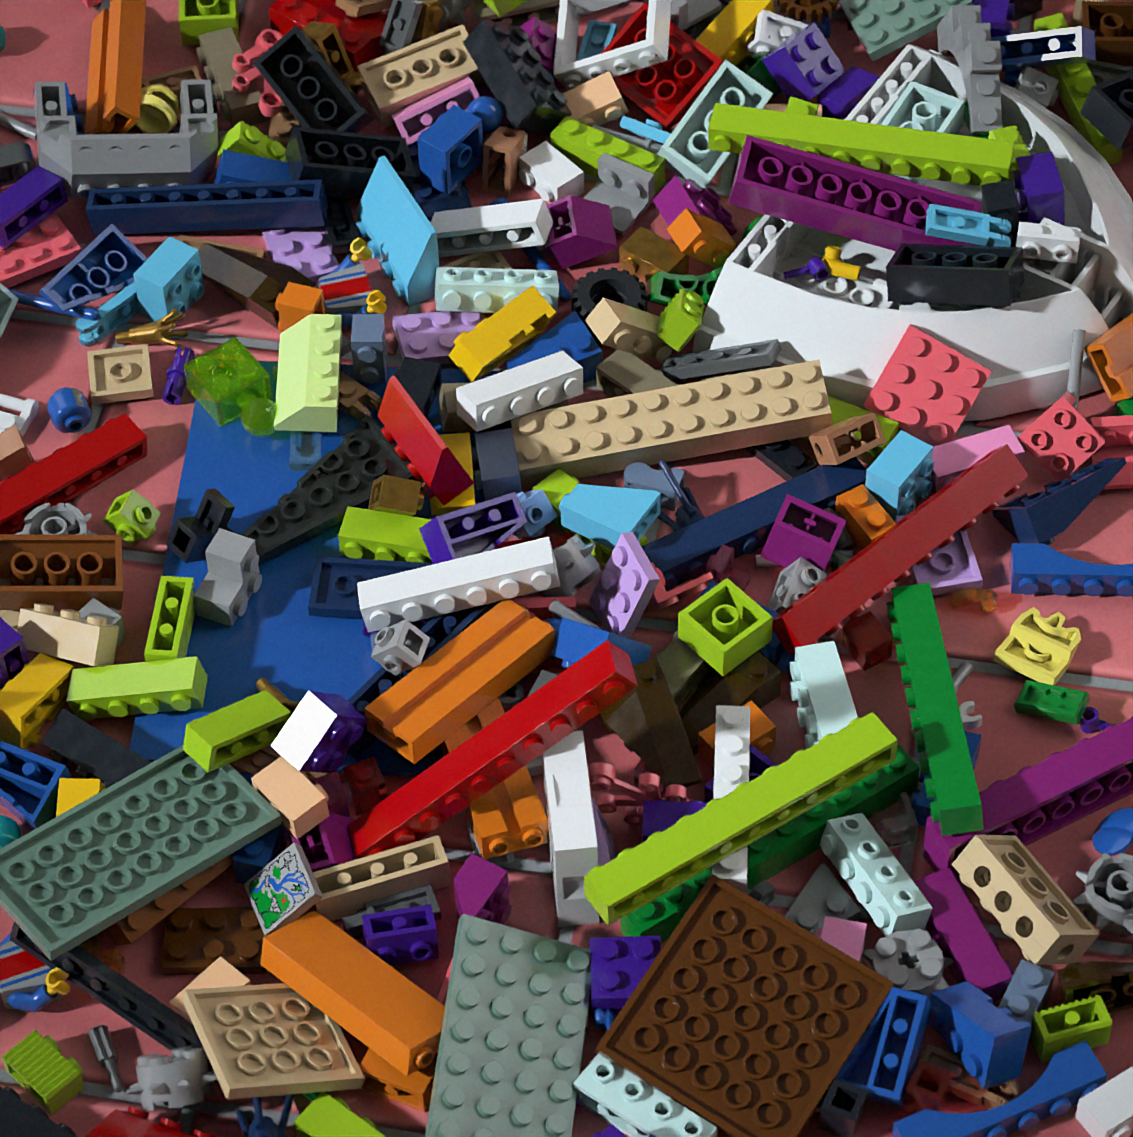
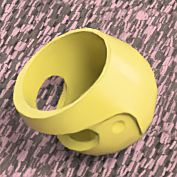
M160 84L141 88L140 119L135 125L146 134L168 133L175 127L180 111V103L176 94L170 88Z

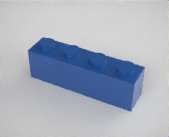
M1084 27L991 38V41H1000L1002 65L1000 72L1020 70L1027 66L1037 68L1096 61L1095 31Z

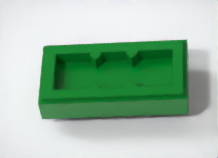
M1026 680L1014 706L1018 713L1078 725L1090 698L1088 692Z

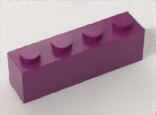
M950 867L914 880L915 885L932 906L926 929L941 949L943 957L953 958L954 962L948 968L957 984L968 981L990 996L993 1002L1002 999L1013 978L1014 970L1008 960L1004 961L1001 957L998 942L993 933H987L983 926L980 910L976 905L972 906L969 902L964 883L960 878H955Z

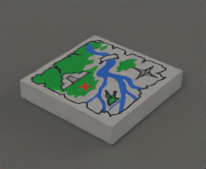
M296 843L291 844L244 884L265 936L295 921L323 898L302 846Z

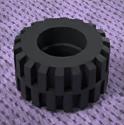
M611 267L610 270L599 268L598 272L590 271L586 273V278L580 277L577 280V285H574L572 289V313L576 311L601 348L603 345L585 319L603 297L647 312V291H645L644 283L639 282V277L635 274L630 276L629 271L624 269L617 271V268Z

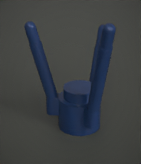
M660 460L659 465L683 505L675 512L676 522L661 511L657 518L671 527L674 532L704 519L705 517L701 513L689 487H685L683 492L666 462Z
M295 1094L287 1095L278 1127L272 1118L263 1116L261 1097H253L255 1119L250 1126L243 1111L237 1110L236 1115L244 1137H285V1130Z

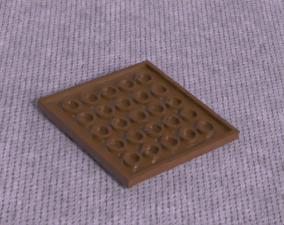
M712 874L595 1050L596 1053L647 1082L731 1137H799L820 1102L827 1094L833 1079H836L850 1058L852 1051L861 1041L892 987L895 988V983Z

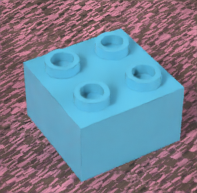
M170 236L133 274L140 314L154 322L168 315L173 308L178 310V313L173 317L178 315L179 312H183L185 315L191 305L201 299L205 291L199 250Z
M902 430L866 470L865 487L894 521L896 516L911 513L918 500L927 497L933 484L930 478L935 464L932 461L934 447Z

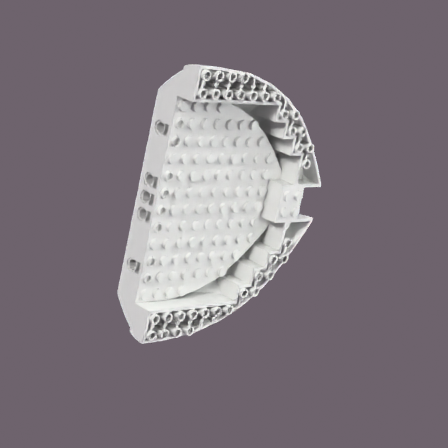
M908 44L845 120L881 125L911 81L967 102L963 76L957 60L932 49L926 50L919 46ZM1000 82L1002 123L1004 126L1014 125L1018 127L1019 135L1022 136L1021 139L1024 140L1026 149H1029L1028 153L1031 155L1048 152L1053 154L1064 188L1065 227L1081 228L1077 264L1023 258L1024 283L1019 291L1021 292L1020 297L1028 301L1012 303L1011 306L1001 309H994L989 307V305H976L964 308L960 307L959 304L930 306L928 303L918 302L912 305H901L898 302L888 301L886 266L896 251L765 214L726 260L705 310L702 326L696 332L693 353L778 339L782 350L773 365L768 368L819 359L827 395L868 410L863 407V404L908 326L911 324L992 370L961 424L965 421L987 420L1033 409H1047L1067 392L1073 330L1081 329L1086 331L1085 347L1111 329L1120 317L1125 319L1133 313V201L1105 158L1072 125L1023 92ZM963 121V126L957 135L974 137ZM929 179L923 184L924 186L982 202L981 186ZM982 203V206H981V212H980V213H983V203ZM1045 217L1040 223L1046 225L1064 226ZM828 246L841 248L840 258H842L844 263L861 266L858 281L834 276L827 268L828 277L822 281H816L811 274L785 279L783 272L807 266L808 261L813 257H819L823 260L825 249ZM1085 350L1079 396L1103 389ZM755 367V368H749V369H744L743 371H741V372H739V373L749 372V371H755V370H761V369H757L756 367Z

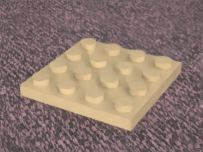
M285 983L185 990L182 1001L227 1100L362 1088L365 1077L338 1023Z

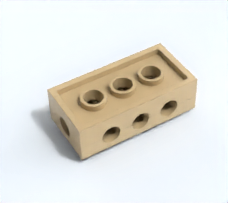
M463 24L357 66L361 86L383 129L395 124L391 114L468 76L474 84H478L481 87L487 85L462 43L469 36Z
M976 834L952 863L953 867L960 874V880L967 887L973 889L981 899L980 903L983 908L997 918L1001 923L1002 931L1017 942L1022 948L1023 956L1035 965L1075 963L1100 935L1015 835Z

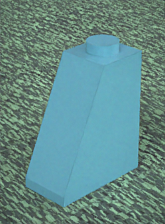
M577 484L570 494L564 495L560 502L561 526L612 550L615 548L621 533L633 532L639 542L660 515V493L655 490Z

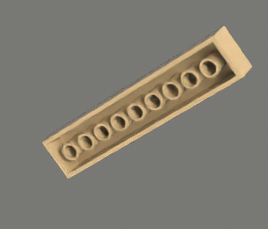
M819 359L536 411L511 419L523 488L536 486L559 468L569 476L583 478L625 470L629 464L635 462L653 465L659 464L660 460L669 462L810 436L832 425L831 409Z

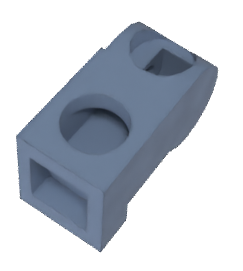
M643 462L631 463L625 468L624 488L655 490L660 493L661 508L672 511L676 510L680 499L663 471L651 469ZM673 467L672 473L684 492L686 470Z

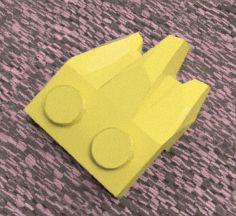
M1032 607L1022 613L1012 624L1009 636L995 651L993 661L1036 682L1055 685L1068 669L1081 641L1079 628L1062 627L1066 617L1059 611L1048 618H1043L1040 616V611Z

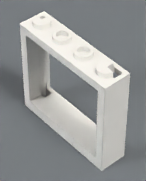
M560 0L553 75L569 91L610 71L612 77L667 61L672 0H649L646 40L576 61L579 16L629 0Z

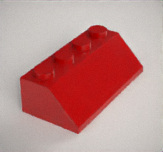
M395 375L389 378L378 412V417L385 426L380 431L391 445L395 442L398 443L393 449L404 463L408 460L411 461L406 467L417 481L421 478L424 479L421 487L428 497L432 499L436 496L442 505L445 506L472 486L474 482Z

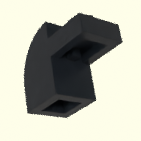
M207 489L195 516L176 519L166 545L185 563L205 560V551L219 528L233 532L227 525L235 506L218 490Z

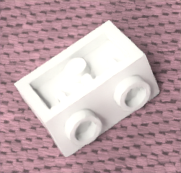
M762 10L757 18L755 40L748 45L747 51L754 54L767 51L772 52L791 35L809 25Z
M1019 222L1016 247H1023V258L1077 264L1081 228Z

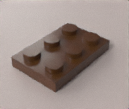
M176 908L165 917L161 958L162 975H200L220 956L242 974H267V969L261 965L262 944L265 935L254 908Z

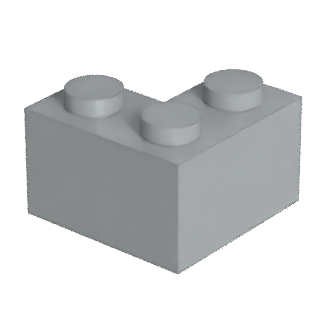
M219 528L205 551L208 573L195 592L194 601L197 616L232 627L238 616L241 617L245 613L252 593H256L259 590L262 575L259 572V555L256 552L255 540Z

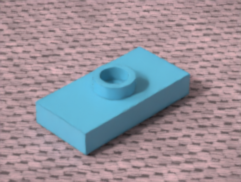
M623 116L619 124L621 128L629 132L653 139V141L664 144L671 134L661 130L662 124L649 119L644 124Z

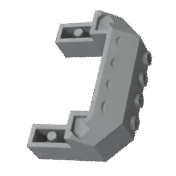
M181 80L179 99L181 113L180 133L76 135L75 115H67L64 81L35 82L34 106L39 166L63 178L66 194L70 198L88 199L90 189L202 184L215 172L218 152L217 113L213 111L211 81Z

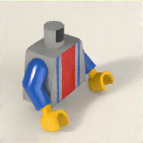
M356 238L352 241L350 250L353 255H348L336 269L328 275L320 277L318 280L319 289H323L325 313L342 315V328L352 330L353 314H383L387 309V305L384 303L386 296L379 290H371L364 265L359 263L360 259L366 261L372 256L371 249L362 238Z
M11 932L1 941L0 994L6 1009L38 1012L50 1002L61 1000V994L69 993L70 984L63 981L69 977L68 973L59 968L51 969L9 940Z

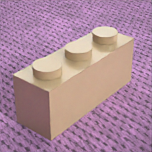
M603 297L585 319L602 345L662 363L672 353L673 348L657 337L660 316Z
M35 603L34 608H20L17 632L23 637L26 650L91 666L113 665L119 627L107 624V618L88 615L87 619L80 618L81 612L61 609L59 613L53 611V605Z

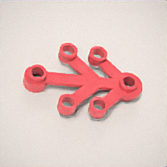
M272 29L263 30L256 38V46L244 53L234 55L232 68L236 72L243 73L237 74L233 78L232 88L235 92L246 93L249 90L250 83L262 76L256 67L248 70L250 62L260 57L282 38L279 32ZM264 78V92L260 96L259 109L264 116L275 117L281 112L283 101Z
M603 762L590 764L588 766V777L591 789L599 792L612 789L624 794H599L597 796V806L603 813H613L617 810V806H625L623 820L629 824H641L643 822L644 808L641 806H644V801L663 799L659 790L660 777L654 773L640 774L637 788L616 779V769L613 765ZM678 784L666 787V796L663 800L670 802L694 801L686 797V787Z

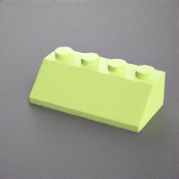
M310 314L280 334L274 430L337 432L342 315Z

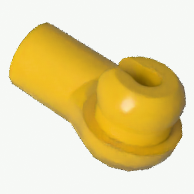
M826 247L823 261L827 265L829 272L837 277L858 281L861 266L844 263L842 258H840L842 253L840 247Z

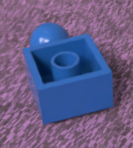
M488 96L474 99L469 104L467 111L453 105L445 113H442L437 121L427 130L422 131L417 138L420 180L447 195L483 163V134L492 133L501 125L503 120L501 105L495 99Z
M550 617L544 620L555 631V642L551 656L548 658L563 659L561 666L567 668L606 640L628 653L632 665L648 661L652 649L651 645L568 618Z

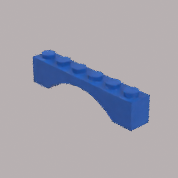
M1012 543L1009 563L1011 593L1025 595L1055 594L1060 596H1133V563L1123 565L1093 564L1066 556L1046 544Z
M1083 1041L1055 1053L1039 1080L1024 1094L1005 1105L972 1113H944L924 1109L894 1122L892 1137H1006L1008 1134L1019 1129L1021 1131L1029 1130L1040 1120L1051 1115L1058 1117L1065 1114L1072 1106L1078 1104L1079 1099L1105 1084L1107 1074L1087 1042Z

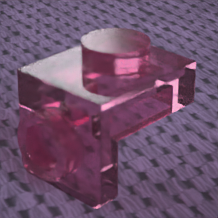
M722 544L717 554L710 556L705 572H711L713 578L708 580V584L710 581L719 584L728 578L744 592L750 582V575L734 569V548Z

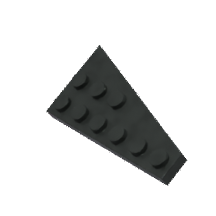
M368 414L361 420V425L353 433L349 431L342 438L343 442L334 451H328L297 481V487L291 493H285L278 500V505L269 514H263L242 534V536L255 540L256 552L259 555L258 565L343 521L347 506L368 508L373 481L382 475L417 481L406 467L409 461L405 463L393 449L395 445L389 443L380 431L379 426Z

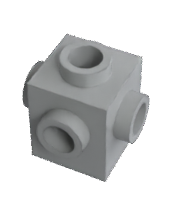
M405 619L390 627H384L378 632L374 640L376 644L371 657L381 664L385 670L397 675L404 671L412 670L421 664L430 638Z

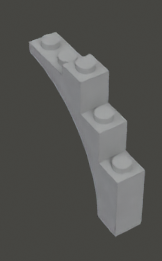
M953 5L937 26L938 51L941 54H954L959 64L966 90L971 135H990L989 132L991 130L1003 128L999 73L1002 70L1000 41H991L990 23H981L980 5Z

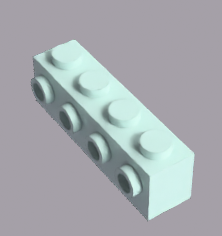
M436 267V311L496 313L533 285L557 314L559 296L557 270Z
M858 813L828 820L819 845L823 853L829 857L837 868L840 876L855 893L857 900L863 904L873 918L875 925L881 929L885 936L896 931L925 930L932 906L864 814Z
M600 1054L596 1055L573 1083L574 1089L577 1090L576 1102L609 1124H613L629 1137H649L651 1134L655 1137H717V1127Z

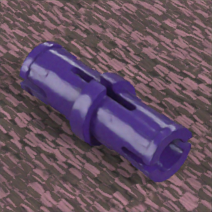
M179 347L176 349L173 364L167 370V384L162 394V399L167 404L172 405L174 396H176L175 405L180 404L185 385L190 382V368L195 358V353L188 347H185L183 356L181 355L183 348Z

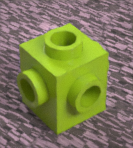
M133 489L115 498L103 522L115 531L117 535H122V540L131 545L142 539L147 540L154 534L157 529L155 523L161 512L152 506L148 499L142 497Z

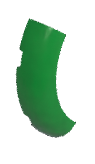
M758 216L745 227L740 243L762 217ZM723 266L699 276L678 275L658 271L646 282L647 301L668 306V303L672 302V298H675L679 290L685 289L688 292L690 290L696 292L703 299L704 305H706L710 300Z

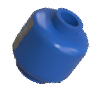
M68 387L58 389L47 402V410L52 423L62 433L79 432L91 420L92 413L83 392L78 389Z

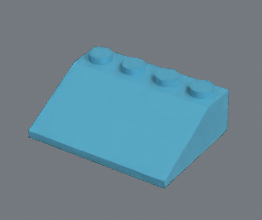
M386 156L379 157L356 209L358 222L355 225L359 237L365 239L367 246L371 249V257L373 259L377 258L380 262V268L384 277H390L396 295L399 298L403 297L410 307L435 297L436 267H439L437 232Z

